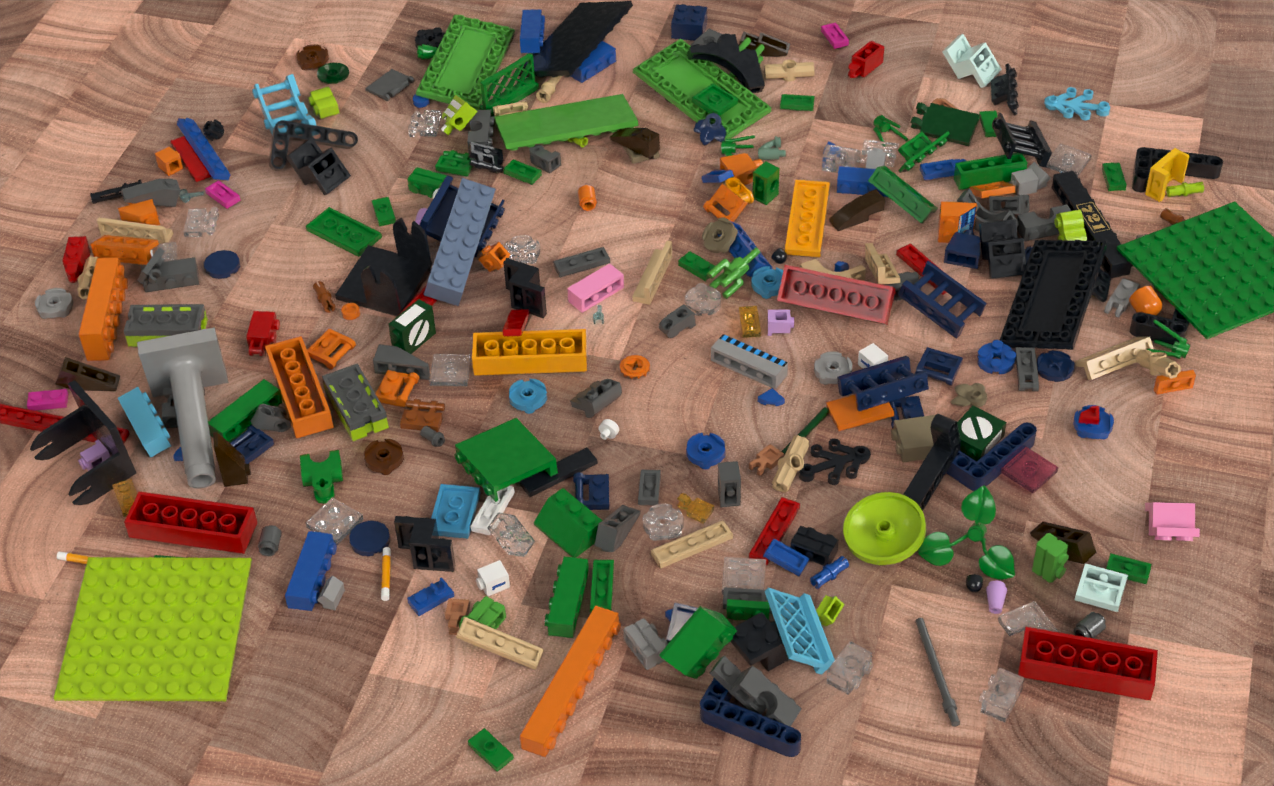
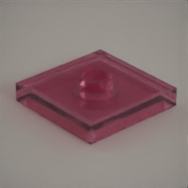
M1026 447L1002 468L1001 473L1031 493H1035L1058 472V467Z

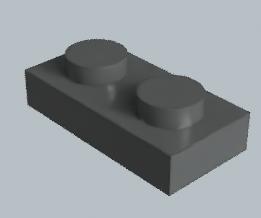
M641 470L638 505L658 506L661 470Z

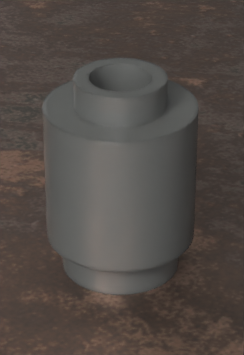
M273 525L262 528L258 543L259 552L262 555L273 556L278 551L282 536L279 528Z
M1091 612L1076 624L1074 634L1094 639L1105 630L1106 621L1101 614Z

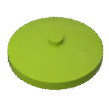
M882 492L863 498L850 509L844 521L843 533L849 550L857 558L874 565H891L909 558L920 548L926 536V521L922 509L911 498L899 493Z

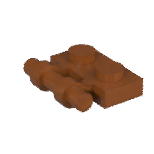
M421 399L406 401V407L412 408V410L404 409L400 422L401 429L421 431L424 426H429L434 431L439 432L443 417L442 413H437V411L445 410L444 403H438V401L433 400L431 402H423ZM420 409L429 410V412L420 411Z

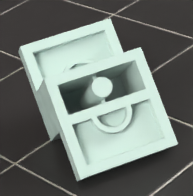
M964 34L958 35L943 51L945 58L958 79L973 74L981 88L987 86L1002 70L986 42L971 47Z
M1085 563L1075 601L1118 612L1128 575Z

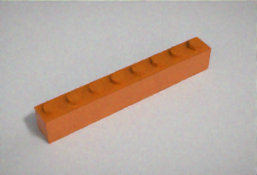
M595 605L520 735L521 748L523 750L546 758L549 750L554 749L557 736L564 731L566 720L569 716L573 715L576 707L575 704L578 699H582L587 683L592 681L596 667L601 665L605 651H608L612 645V638L620 631L619 613Z

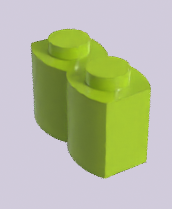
M329 86L310 92V97H308L310 106H313L315 115H318L320 119L340 113L338 103Z
M1081 209L1056 214L1054 224L1059 230L1057 240L1087 241Z

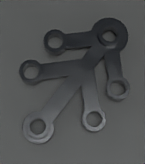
M835 438L829 440L828 449L832 452L839 451L847 455L842 456L824 451L821 445L814 444L811 446V456L824 458L828 461L813 466L804 464L803 468L799 470V478L804 482H810L814 479L815 473L835 467L833 472L828 474V483L837 485L840 482V475L845 464L853 461L852 465L846 468V477L855 479L858 476L860 465L865 464L870 459L871 452L865 446L852 448L842 445Z

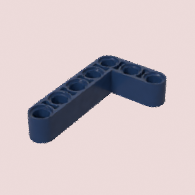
M1028 422L1022 423L977 462L959 451L946 474L972 491L977 490L983 485L988 486L1034 446L1037 432L1036 426Z
M713 678L700 701V719L703 723L787 757H795L800 753L801 733L799 730L730 703L729 701L733 695Z

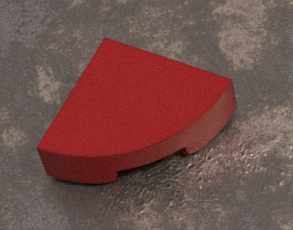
M1091 406L1089 409L1082 411L1078 423L1098 425L1099 406Z

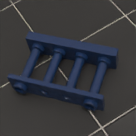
M927 261L922 273L924 276L914 285L906 280L902 284L898 296L953 337L958 338L965 325L963 321L973 312L981 316L987 303L936 265ZM931 280L938 287L929 295H926L920 288ZM943 291H946L952 298L941 306L934 299ZM961 302L967 308L956 317L949 310L956 303Z
M907 356L837 377L839 394L843 397L853 393L856 396L858 411L929 389L927 372L923 371L913 374L910 368V358Z

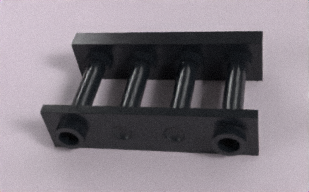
M998 113L997 118L993 120L992 128L1007 159H1011L1013 152L1035 157L1038 165L1046 168L1052 151L1037 122L1030 120L1028 126L1023 127L1007 123L1002 113Z

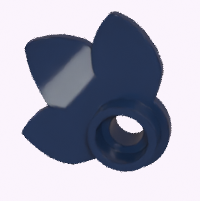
M716 113L707 115L705 119L699 120L695 124L694 132L700 133V140L704 146L713 141L714 138L721 143L725 140L726 129L721 125V117ZM711 119L716 120L714 124L710 123Z

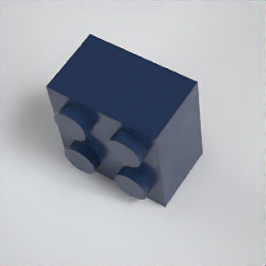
M676 4L671 22V39L681 38L682 40L695 41L706 30L707 7Z

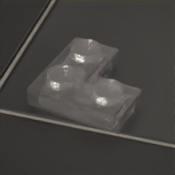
M1036 601L1002 614L998 618V622L1009 637L1024 631L1025 627L1059 632Z

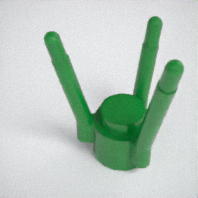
M883 115L874 119L873 125L875 128L873 131L877 134L882 146L886 144L880 132H887L889 129L908 141L905 135L894 128H900V125L885 118Z
M755 135L722 141L721 154H725V157L732 156V153H736V148H753V145H736L733 142L753 139Z
M1153 320V323L1179 340V342L1175 341L1171 345L1154 340V343L1171 349V352L1156 349L1146 350L1164 352L1166 356L1178 359L1182 357L1185 359L1190 348V344L1186 343L1187 339L1180 337L1159 321Z

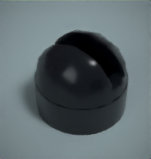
M778 248L772 254L771 259L778 264L785 263L787 254L782 248Z
M977 574L967 576V589L971 592L980 591L983 587L982 576Z

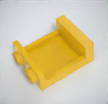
M1174 148L1150 168L1145 195L1161 202L1164 199L1166 186L1171 180L1182 183L1185 178L1189 155Z

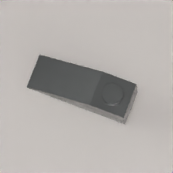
M160 178L124 188L121 193L125 203H139L152 199L154 205L176 207L180 188L177 180Z
M379 344L373 358L375 373L386 374L387 370L406 374L414 372L419 375L420 379L430 380L429 364L397 346Z
M625 505L620 506L599 523L595 546L605 552H614L618 549L640 516L641 511Z

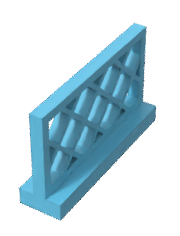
M767 588L764 592L788 658L811 665L815 673L822 675L835 663V659L811 596L804 593L800 597ZM790 623H791L799 632H797V631L790 625Z

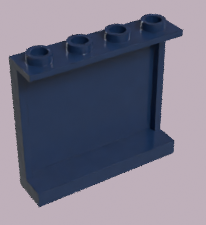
M448 175L420 222V226L426 235L440 242L459 189L452 186L453 177ZM502 199L499 206L491 203L474 257H477L479 252L486 247L487 242L485 241L490 240L493 233L492 228L496 229L499 222L497 218H501L505 211V208H503L505 200Z

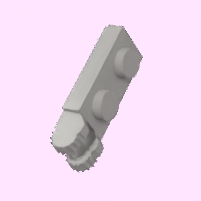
M1122 278L1110 297L1104 312L1109 314L1113 307L1117 308L1115 317L1120 318L1130 305V296L1139 289L1140 284Z

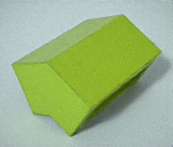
M825 595L816 610L821 625L825 627L834 623L845 605L836 596L829 597Z

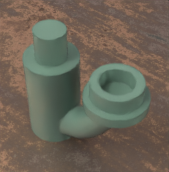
M775 136L774 140L763 144L758 149V159L779 160V157H786V151L779 150V147H781V137Z

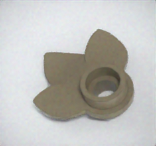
M974 383L972 386L960 384L955 387L958 396L951 400L952 404L957 406L971 404L975 407H981L986 404L987 394L984 385Z

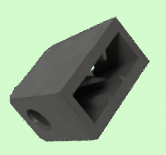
M1029 195L989 196L990 212L1001 213L1011 210L1013 214L1028 213L1030 211ZM1001 202H1005L1004 208L1001 207Z

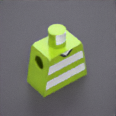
M455 95L442 115L446 123L441 130L447 135L454 128L462 131L478 111Z

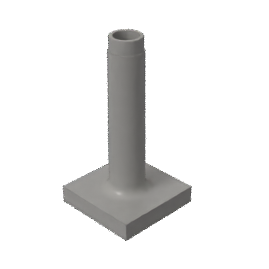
M215 327L137 342L138 354L152 396H162L163 388H172L188 485L198 489L211 486L216 481L215 464L203 387L229 383Z

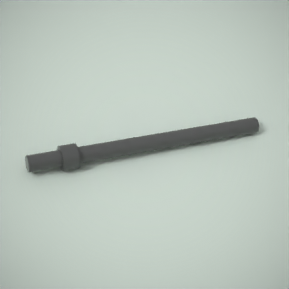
M918 618L915 622L943 699L942 706L944 712L948 714L953 727L959 726L960 721L956 712L955 700L951 698L924 619Z

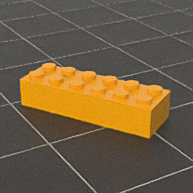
M586 329L523 331L522 336L507 337L503 336V332L473 333L472 364L474 375L586 372Z

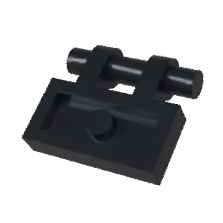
M470 142L468 146L469 158L473 159H470L469 165L475 166L476 169L480 170L481 168L487 169L492 173L503 172L504 167L499 166L504 161L502 149Z

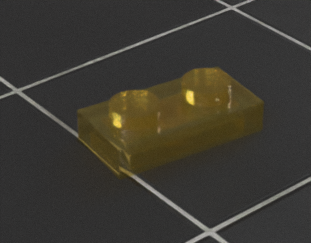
M757 306L739 307L742 338L761 337Z
M132 478L112 485L123 517L128 515L137 496Z

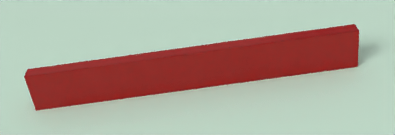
M0 404L1 424L42 432L64 418L63 416ZM117 427L122 441L125 443L130 432L128 429ZM92 434L82 439L94 443L97 441Z

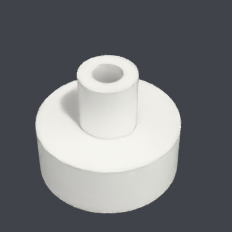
M610 419L603 420L599 426L600 437L604 440L615 438L619 432V426Z

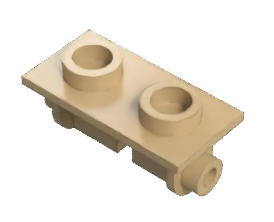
M525 101L493 107L495 116L523 112L528 109L527 102Z

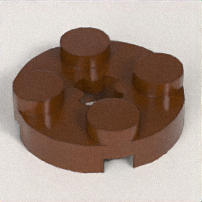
M312 44L304 46L301 52L298 51L296 58L301 69L308 70L325 65L329 60V54L326 48H321V45Z
M384 439L385 441L378 442V440L371 442L364 450L365 465L370 470L382 475H389L402 464L404 454L401 445L397 441Z

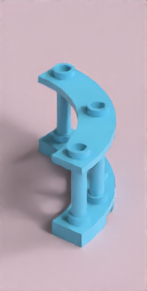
M294 74L287 75L283 83L261 89L259 84H255L254 89H252L255 99L258 98L265 117V127L270 129L272 135L274 126L281 120L293 121L298 119L303 124L317 126L315 118L311 115H306L308 110L304 102L300 103L298 96H300ZM283 89L290 91L292 97L289 100L267 106L262 96ZM289 106L296 107L297 109L296 113L271 119L269 114L271 111ZM278 128V131L280 133H285L286 128ZM295 128V134H303L302 129ZM312 131V136L319 134L317 131Z

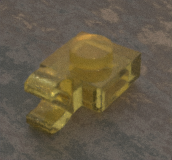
M681 493L677 498L680 501L677 507L687 510L686 516L704 524L714 511V505L699 498L692 501L685 493Z

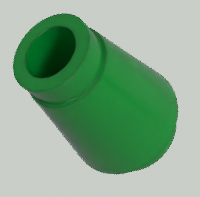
M424 44L417 46V58L421 60L432 59L437 47Z

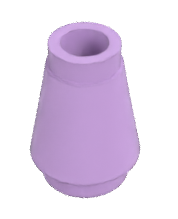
M991 581L986 587L989 612L993 614L1002 612L1007 594L1004 582Z

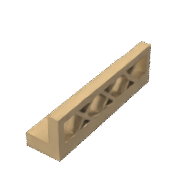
M100 217L97 220L101 237L103 235L155 239L158 240L159 245L167 246L173 236L172 229L165 228L164 226Z
M666 241L663 250H654L633 294L634 302L651 304L672 259L671 241Z
M865 243V261L877 283L881 285L900 283V276L888 255L878 254L872 243Z
M1135 337L1076 360L1075 364L1076 367H1084L1088 380H1092L1135 363L1136 356L1140 350L1153 349L1150 337Z

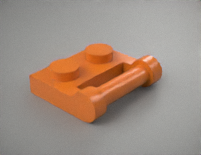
M721 184L712 198L704 203L703 209L711 212L717 218H726L734 222L748 203L724 184ZM717 203L727 209L730 214L726 216L715 207Z
M328 329L307 349L310 358L325 364L328 369L332 370L337 365L336 363L356 346V343L353 339ZM340 344H343V346L332 357H329V355Z
M387 370L375 394L380 403L405 407L408 396L414 385L418 383L420 377L414 372L406 374ZM406 383L401 395L398 396L403 384Z

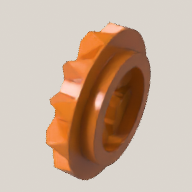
M631 355L624 358L620 363V372L624 374V377L629 376L631 380L634 377L640 379L641 376H646L647 372L650 371V363L643 356Z

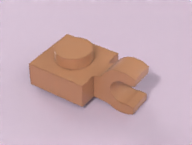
M448 599L445 619L449 620L450 635H457L460 620L463 616H468L469 600Z

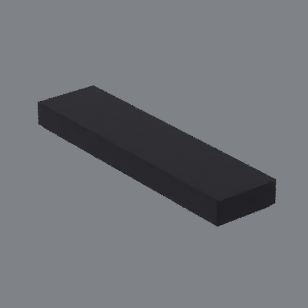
M586 447L558 461V474L550 476L543 470L521 480L520 486L529 497H532L572 477L575 473L582 472L598 464L597 458Z

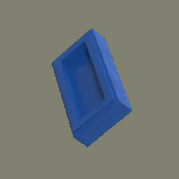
M713 170L703 175L701 179L703 183H721L733 177L734 174L732 170Z
M776 539L772 540L763 557L797 576L801 575L810 559Z

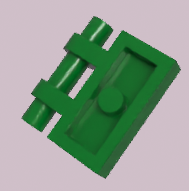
M455 150L444 151L436 163L435 169L439 172L468 177L473 166L469 165V161L473 158H469V153L467 152L462 154L457 153Z

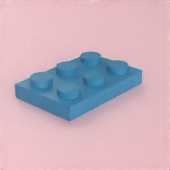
M440 485L431 519H436L439 536L469 539L470 526L474 520L481 493L479 487Z

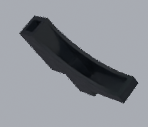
M723 34L719 36L717 43L709 42L706 45H692L687 52L688 60H707L726 68L739 80L741 85L752 93L762 92L765 87L756 49H744L740 52L735 34Z

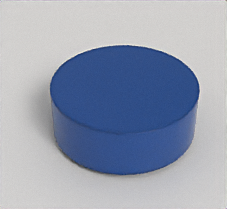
M415 94L413 96V104L416 107L423 108L429 104V99L416 96Z

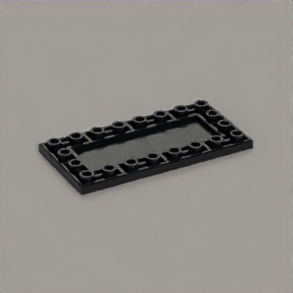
M632 1L580 3L543 42V47H540V53L532 54L534 75L540 78L545 76H572L574 71L582 65V62L590 56V53L598 47L597 45L606 38L605 36L613 30L614 26L621 22L623 16L628 14V11L633 6ZM528 61L525 62V64H524V66H523L524 69H525V67H526Z
M1035 240L1000 341L1014 348L1074 350L1107 249V242L1098 240Z

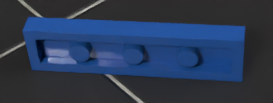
M732 222L735 228H737L738 233L733 244L730 246L729 252L734 258L741 257L743 259L756 245L739 224ZM760 252L747 264L749 270L746 274L749 277H753L755 270L765 266H770V269H772V266Z

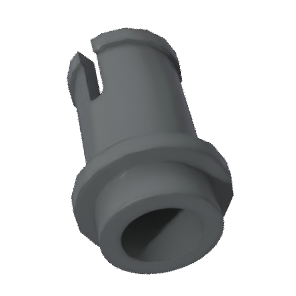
M429 426L422 428L420 435L423 438H426L435 447L443 445L445 442L443 433L436 432Z

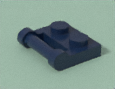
M927 347L917 365L915 374L926 371L927 377L946 382L947 385L952 386L962 365L963 358ZM925 366L949 373V375L925 368Z
M919 396L903 397L889 402L894 410V416L891 417L892 429L894 427V420H899L896 407L901 408L903 419L924 416Z
M250 425L247 431L230 442V444L244 455L246 464H249L272 447L274 440L260 429Z
M580 472L573 475L575 498L589 510H609V474L584 475ZM589 484V500L585 501L583 499V485Z

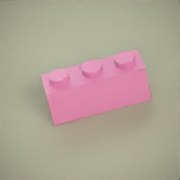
M609 263L567 288L568 302L583 313L623 289L624 274Z

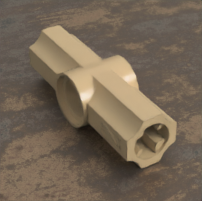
M785 60L782 64L764 65L765 79L782 78L788 82L794 81L796 77H813L814 62L796 63L794 60Z
M90 256L86 259L83 272L78 277L79 286L77 291L79 293L78 296L82 299L88 298L97 256Z
M1145 349L1140 350L1136 356V362L1142 367L1149 369L1151 375L1175 378L1181 372V366L1176 361L1167 358L1164 352H1151Z
M794 436L785 456L778 460V471L772 481V487L776 491L788 492L797 471L803 468V458L809 447V441L805 437Z

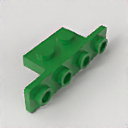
M947 131L937 140L931 142L923 132H920L898 149V152L907 162L898 171L902 173L904 170H907L908 172L915 166V162L920 163L923 161L927 153L931 155L937 149V146L942 147L948 141L946 138L950 133Z

